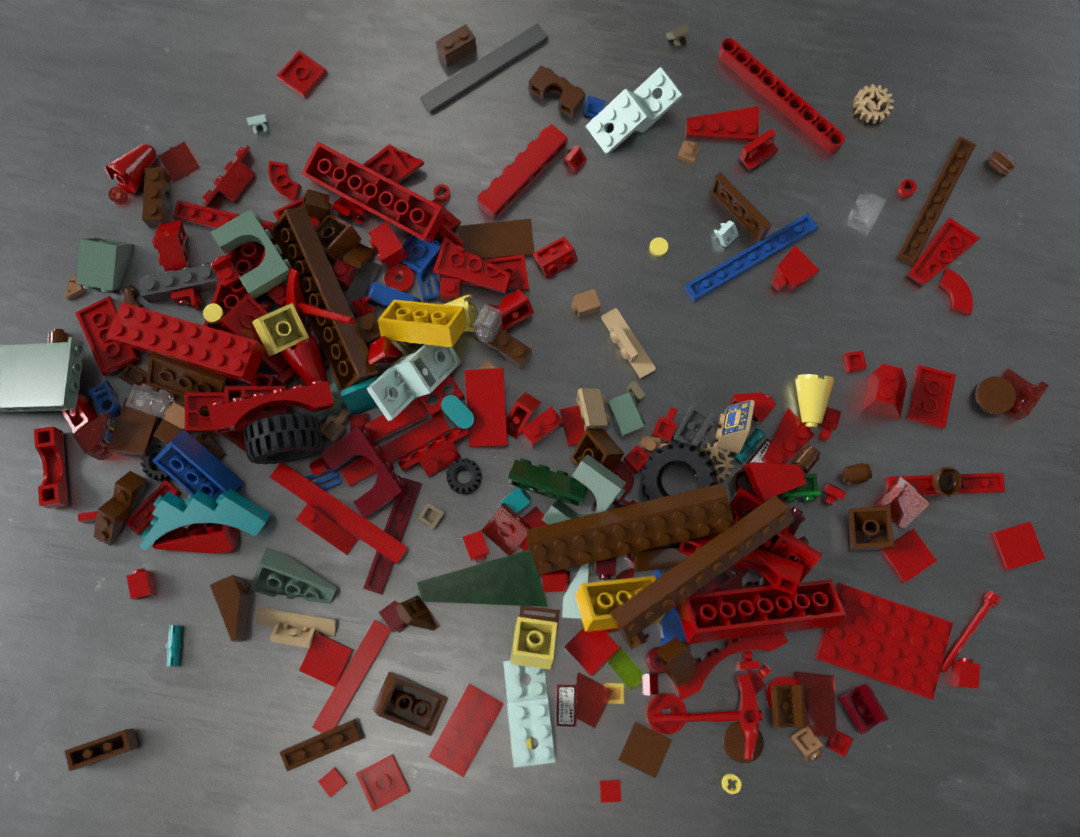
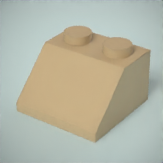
M578 389L577 402L584 432L586 429L592 428L607 430L608 424L611 422L609 413H605L604 405H606L605 395L601 394L600 389Z

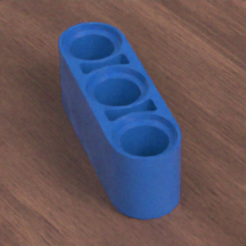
M371 282L365 296L372 297V299L367 301L369 304L376 305L385 310L393 300L421 302L415 296L376 282Z

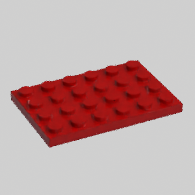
M837 583L835 589L846 616L837 626L824 627L815 659L933 700L954 622L845 584Z

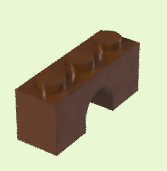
M541 65L529 80V91L542 99L551 92L559 93L561 97L558 100V109L572 118L585 103L586 93L580 87L570 84L566 78L556 75L550 68H545Z
M164 167L145 168L142 220L149 228H158L160 223H167L169 219V210L165 205V194H170L171 177Z
M487 319L483 320L474 333L476 341L490 350L494 348L499 351L508 362L520 370L524 368L532 356V349Z

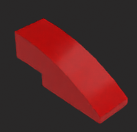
M420 398L411 401L393 420L388 421L383 414L365 424L364 427L371 432L373 436L371 439L373 442H376L425 420L428 413Z

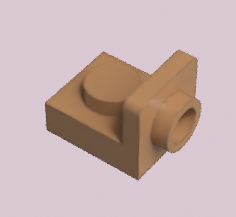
M808 725L791 736L792 741L802 752L807 762L811 760L816 761L823 755V744Z

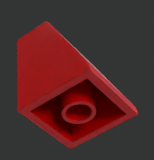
M882 364L869 375L862 411L897 420L901 419L908 384L902 368Z

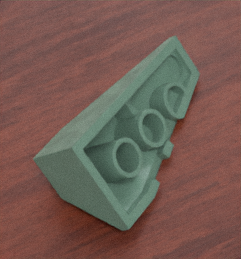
M266 547L250 590L270 597H275L276 594L285 595L287 599L302 597L306 601L328 604L331 603L337 589L288 555Z

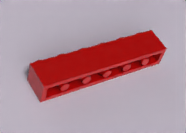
M553 124L548 128H543L539 137L536 140H532L528 144L527 149L523 153L520 152L516 156L515 161L504 168L499 178H494L490 183V187L486 191H481L477 199L478 207L495 220L567 146L568 137Z

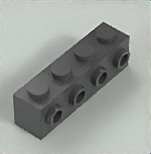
M203 263L198 267H184L179 271L169 270L159 275L150 274L146 275L145 278L139 279L141 296L148 303L171 299L170 292L189 288H194L197 293L216 290L219 277L211 267V263Z

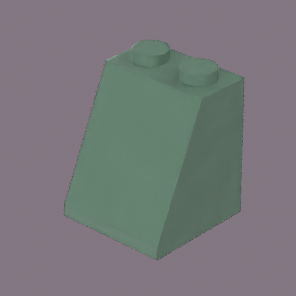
M99 237L80 239L76 284L83 285L85 289L101 288V291L106 293H113V290L121 289L133 244Z

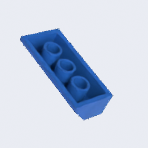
M185 429L152 460L180 486L194 496L198 490H201L217 500L222 492L226 494L229 488L236 491L243 483L236 474Z

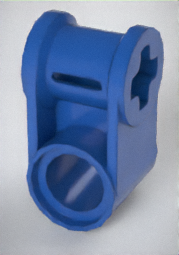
M104 380L102 384L95 388L91 387L88 389L100 412L112 418L120 415L122 407L108 380ZM112 404L111 409L107 410L108 406Z

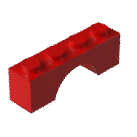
M54 426L34 429L35 449L39 453L43 465V480L38 486L39 506L48 509L69 506L63 431Z

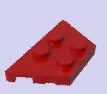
M389 144L362 165L399 184L425 163L422 159H417L409 153L400 151Z

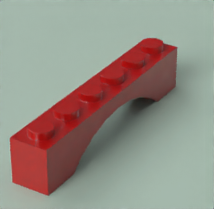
M318 380L312 382V385L304 386L299 384L285 391L281 388L273 390L272 393L266 395L264 393L254 394L252 398L244 399V397H238L228 403H224V401L215 402L212 406L208 407L214 434L235 430L249 415L270 406L292 405L305 408L313 413L332 409L334 402L329 382Z
M716 533L682 541L678 552L690 556L719 534ZM756 548L739 561V563L761 574L774 588L792 595L796 592L804 568L802 564Z
M784 633L742 637L737 641L735 638L730 639L724 643L726 647L720 650L717 647L707 652L708 656L702 660L700 657L696 658L695 667L698 673L679 688L671 679L670 681L680 699L684 700L701 691L710 671L726 657L744 650L770 652L789 641Z

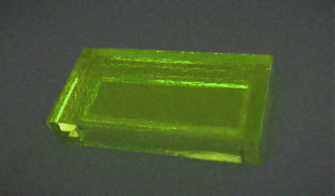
M622 648L607 662L630 691L643 681V673Z

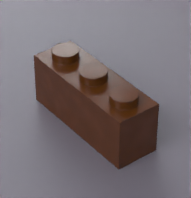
M134 728L65 750L69 771L138 749L139 747Z

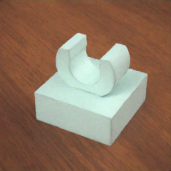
M267 114L247 118L248 125H253L254 133H258V125L263 127L264 132L267 131V125L264 123L268 121Z
M728 221L726 224L721 223L719 231L714 230L715 236L719 238L721 245L726 248L739 236L735 223Z

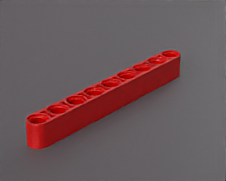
M726 38L722 41L718 55L727 66L825 151L835 154L840 150L845 141V136L839 129L732 38Z

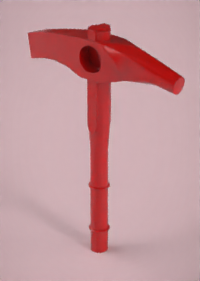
M290 268L285 306L293 303L303 326L306 314L354 325V317L305 304L300 288L298 271Z
M747 673L737 676L741 691L738 711L690 714L664 713L652 715L653 723L664 724L674 722L739 721L745 739L744 759L753 760L759 721H762L763 714L761 710H758L753 684Z

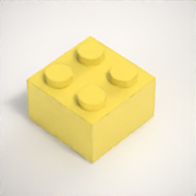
M293 303L252 321L269 357L309 338Z
M517 617L510 664L550 670L554 659L557 623Z

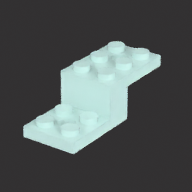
M660 67L634 92L627 89L623 90L586 125V128L603 151L609 155L635 130L644 133L684 95L665 70ZM661 89L662 96L656 99L654 96L655 92ZM613 123L614 130L608 133L607 126Z
M424 344L415 353L398 359L367 390L388 421L393 420L414 398L430 394L461 361L452 347L446 348ZM437 353L440 355V361L437 359ZM389 389L393 392V398L389 395Z
M503 661L514 767L555 763L545 669L510 664L511 661ZM524 673L531 676V683L526 686L520 683V676ZM535 737L538 740V746L535 749L527 747L526 741L528 738Z

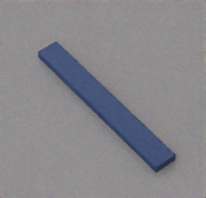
M809 213L687 283L684 288L695 302L815 232L818 226Z

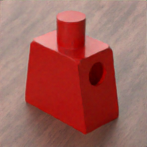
M795 245L775 269L774 275L777 279L772 282V285L778 291L785 286L790 291H793L814 279L820 270Z

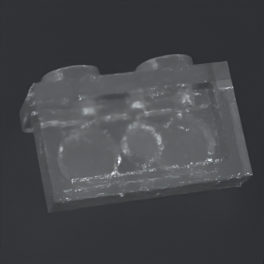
M143 383L141 386L134 384L125 406L164 419L166 409L169 407L170 402H175V399L170 396V392L160 389L157 392L153 390L152 386Z

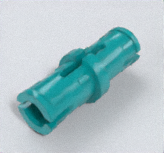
M757 427L752 435L745 440L740 453L734 454L733 458L740 464H743L747 457L757 450L758 444L767 434Z
M169 625L168 644H166V648H168L166 666H180V648L183 646L181 644L182 625Z

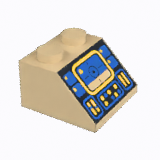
M749 400L728 406L725 413L720 414L718 424L721 427L717 429L715 439L718 440L717 448L740 453L750 431L755 401Z

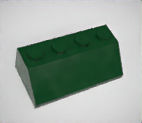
M521 458L519 461L515 459L508 475L509 485L555 500L559 499L561 502L580 508L583 507L588 487L580 481L569 477L568 473L557 470L556 473L550 471V468L545 465L539 464V466L531 465L529 460Z

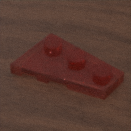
M794 672L795 680L798 681L799 685L804 686L806 714L814 737L837 738L834 676Z

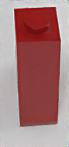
M751 462L743 465L756 497L762 501L806 484L805 472L799 465Z

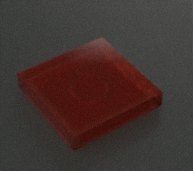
M503 503L481 531L509 556L514 554L527 538V529H532V527L506 503Z

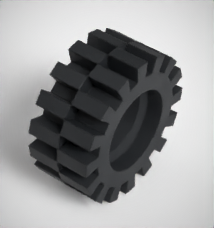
M155 445V448L151 446L147 456L141 457L144 462H141V466L144 467L142 471L154 480H169L170 477L163 470H156L152 461L166 447L165 445Z
M459 458L458 461L454 460L453 464L449 465L446 479L453 491L466 495V493L471 494L473 493L472 491L478 489V486L481 484L482 475L475 461L468 458ZM466 469L471 472L472 477L468 483L458 482L457 473L460 470Z

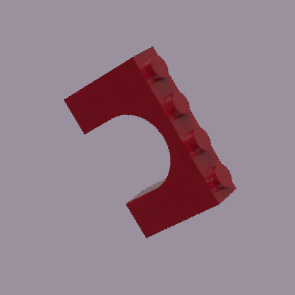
M356 427L323 451L321 456L331 470L338 469L357 455L365 456L373 462L377 471L376 482L367 493L353 502L361 515L367 518L405 492L406 488L404 487V480L393 471L395 469L393 464L382 455L384 453L382 448L371 439L373 437L371 432L367 428Z

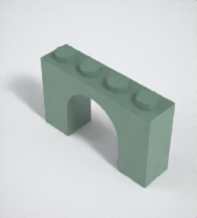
M250 209L215 229L211 234L225 254L247 242H257L265 246L263 262L257 268L239 278L249 295L255 299L287 280L289 270L292 267L287 259L282 260L280 255L283 252L278 244H272L271 239L273 237L269 230L262 228L261 225L264 222L259 214L254 215Z
M589 455L580 462L572 474L575 479L588 487L595 495L597 507L596 511L591 514L613 509L615 506L612 504L615 499L619 500L625 492L622 488L626 482ZM557 499L542 520L547 524H553L590 514L577 513Z

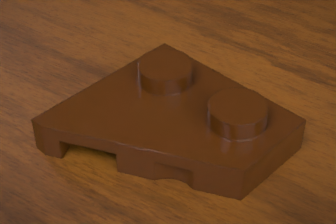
M419 595L401 602L395 607L399 617L408 625L432 631L440 627Z

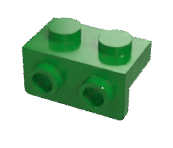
M805 474L806 484L779 494L778 498L784 499L785 502H795L796 499L804 498L805 502L816 501V498L821 496V491H818L817 474Z

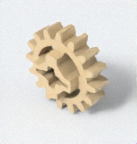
M874 84L870 88L866 85L863 90H859L854 98L853 108H857L855 114L860 113V119L865 117L866 123L872 120L873 124L877 120L883 122L885 118L889 117L894 108L892 106L894 100H890L892 94L886 93L887 88L881 90V85L878 88H875Z
M709 443L705 445V448L700 446L699 449L710 452L709 458L713 459L716 464L715 469L723 470L720 475H717L718 484L719 479L724 482L726 480L725 475L730 476L731 472L729 470L734 468V465L730 464L734 459L732 457L728 458L730 451L724 452V449L717 448V443H714L712 447Z

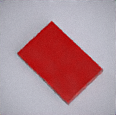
M918 365L906 420L940 429L946 428L956 374Z

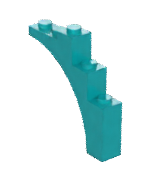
M229 488L226 494L222 492L217 500L201 490H198L195 496L190 494L186 501L168 491L164 497L160 495L153 504L156 507L152 513L155 517L150 523L153 527L151 530L147 528L140 537L143 541L139 547L147 550L155 540L166 532L194 523L224 524L241 529L256 537L267 522L270 513Z

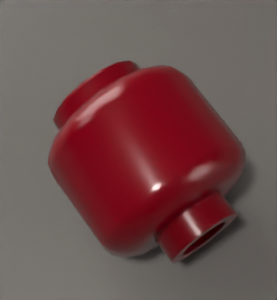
M660 647L650 649L644 659L647 669L655 674L665 673L656 651Z

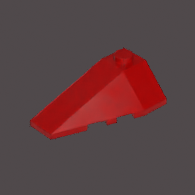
M194 523L166 532L155 540L152 547L160 550L212 554L228 553L234 551L239 540V529L217 523Z

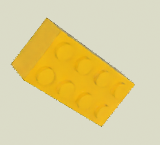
M393 300L378 319L381 337L385 335L390 341L436 345L446 348L453 347L467 327L465 311L462 306Z
M649 576L581 584L575 594L585 632L618 628L610 612L655 581L656 577ZM664 615L653 623H659L664 617Z

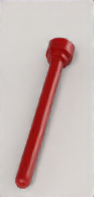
M988 591L985 594L984 605L943 661L942 673L948 671L991 608L998 607L1002 602V598L992 591Z

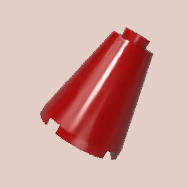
M141 144L107 164L105 171L111 180L115 178L119 182L117 184L119 188L133 194L138 191L145 178V168H151L157 157L156 150L149 144Z
M315 336L302 340L280 353L307 386L312 385V382L318 380L328 381Z

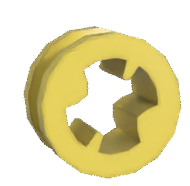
M734 774L725 775L721 781L723 789L729 794L738 793L742 786L740 779ZM729 779H731L732 781L734 779L736 780V782L734 783L736 787L734 789H732L731 787L729 789L727 788V786L729 785L727 781Z

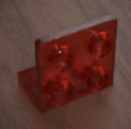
M1009 368L1006 369L1001 378L1009 381L1016 392L1014 406L1007 413L1017 420L1028 416L1049 385L1043 381L1031 384Z
M899 477L874 501L872 507H890L891 519L904 529L930 505V501L902 477Z

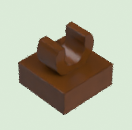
M641 631L629 640L625 635L624 637L632 650L647 642L646 639L649 637V634L644 635Z

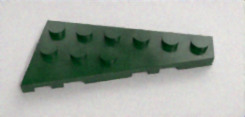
M530 550L417 582L422 602L548 607Z

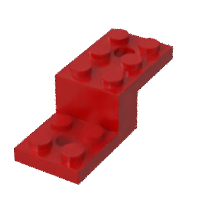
M225 386V392H185V430L187 432H214L210 415L203 417L199 412L202 408H208L215 402L224 401V403H228L238 397H244V399L252 398L254 394L264 393L266 395L272 393L273 390L281 388L285 391V386ZM286 405L271 406L268 411L260 409L244 419L235 430L227 432L244 431L245 427L250 423H254V421L276 415H285Z
M741 487L729 502L731 510L738 514L739 520L746 516L742 513L743 510L752 512L764 503ZM787 526L757 548L791 560L788 556H796L799 560L794 562L804 565L800 579L801 582L821 559L822 553L788 533L789 526Z

